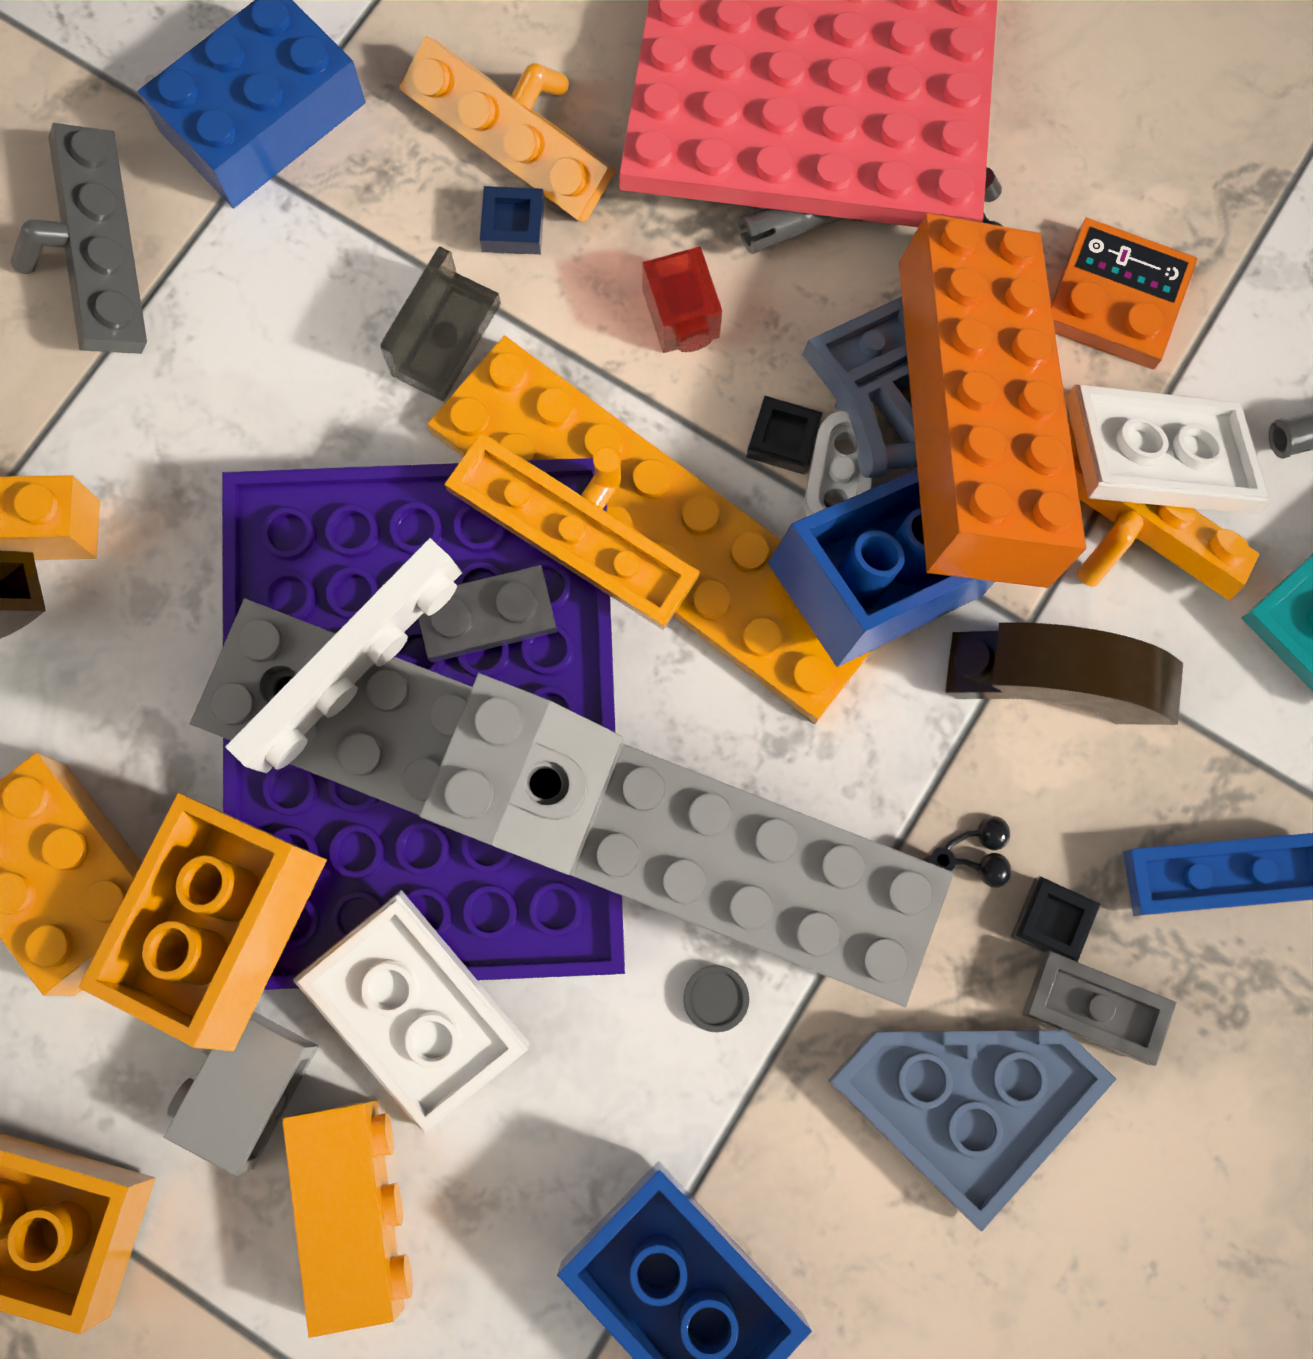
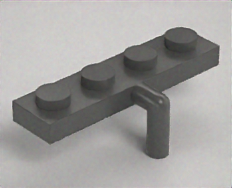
M52 123L48 138L61 222L34 219L24 222L11 257V265L19 273L30 274L36 268L43 246L64 247L79 350L142 354L147 344L115 133L111 130Z

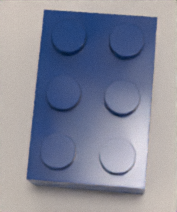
M254 0L137 91L160 133L233 209L366 103L353 60L293 0Z
M917 469L792 523L768 562L836 667L982 597L995 583V581L927 573Z
M660 1161L561 1261L557 1276L633 1359H787L812 1332L804 1314Z

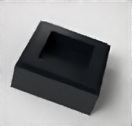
M764 396L747 449L746 458L804 475L823 412Z
M1036 877L1011 937L1042 952L1052 951L1078 962L1101 904L1046 878Z

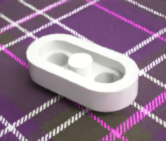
M845 411L832 413L819 427L804 498V509L807 516L826 509L827 507L824 504L826 498L837 497L845 501L871 489L872 478H865L860 471L858 464L859 447L849 415ZM839 441H847L853 445L855 452L850 455L841 454L836 450L834 444Z

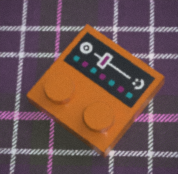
M1086 217L1079 228L1051 302L1055 334L1154 370L1164 356L1198 258Z

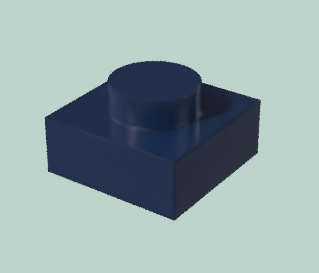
M484 186L480 227L482 252L541 255L545 202L543 189Z

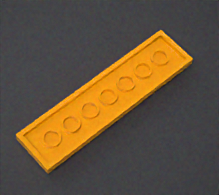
M504 335L427 423L430 433L462 457L465 456L481 432L525 460L593 458L595 452L601 447L608 446L617 450L620 455L621 482L607 502V513L700 571L698 579L673 617L814 724L818 722L872 652L870 651L836 667L768 564L781 539Z

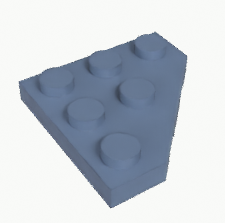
M1066 1030L872 1032L828 1081L966 1219L982 1232L1116 1081V1078Z

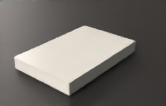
M1075 384L1065 397L1088 498L1259 514L1270 503L1240 402Z
M402 890L293 979L296 985L423 1134L529 1048L530 1042Z

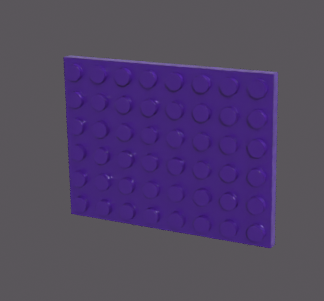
M593 458L526 460L579 495L583 493L595 475ZM459 463L222 472L223 646L244 598L336 634L431 538L452 558L462 572L454 581L456 585L541 565L557 632L431 663L427 657L418 618L404 632L408 636L407 641L394 657L473 687L478 673L550 700L616 733L610 596L449 493L444 484ZM606 504L605 507L603 508V510L606 511V512H607V504ZM292 678L282 680L277 686L276 693H278ZM223 738V812L327 859L264 990L299 989L293 979L302 970L400 890L404 892L478 981L625 974L622 895L421 818L418 814L294 765L288 764L279 770L272 767L268 773L247 768L225 747L230 740ZM546 768L534 772L529 783L532 793L541 799H551L556 796L562 784L560 776L555 771Z

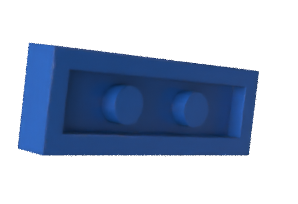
M1313 833L1138 848L1123 852L1133 916L1313 900Z

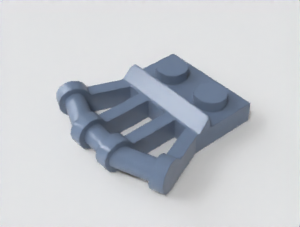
M899 297L809 339L802 354L837 399L835 408L848 413L859 447V468L865 478L882 477L886 470L917 468L912 405L899 390L906 386L910 391L902 297ZM872 402H874L905 443L884 444Z

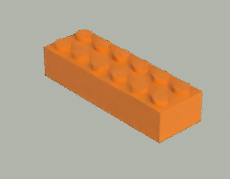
M926 213L899 261L926 571L931 574L1049 588L1086 550V542L1041 233Z

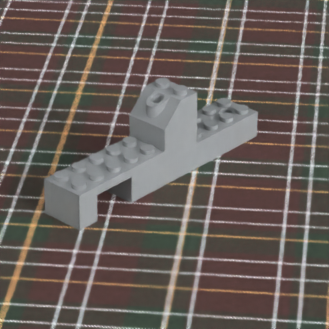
M244 598L189 724L231 741L275 697L279 683L284 679L293 678L324 647L335 633ZM393 657L389 662L379 667L373 664L354 683L358 687V691L350 703L333 717L327 718L323 715L304 735L308 739L305 748L289 763L418 814L421 818L567 875L577 877L903 1007L907 1006L954 875L952 871L624 744L623 736L540 696L478 673L475 683L471 687L397 657ZM539 769H550L560 776L561 789L551 799L538 798L530 789V778Z

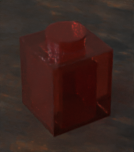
M701 246L642 262V291L663 353L677 349L681 352L697 351L709 345L713 339L720 338L723 310Z

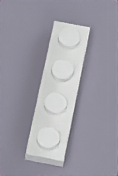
M429 538L225 747L245 767L268 773L272 767L279 770L292 762L305 748L308 739L304 735L323 715L330 718L344 709L358 691V687L354 683L373 664L378 667L386 664L402 649L408 638L404 632L423 613L430 616L440 610L450 600L457 588L454 581L462 574L452 558Z

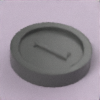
M720 965L704 967L697 971L686 984L683 996L685 1011L690 1020L703 1030L709 1032L728 1031L737 1026L747 1013L749 1007L747 985L737 972L728 967Z

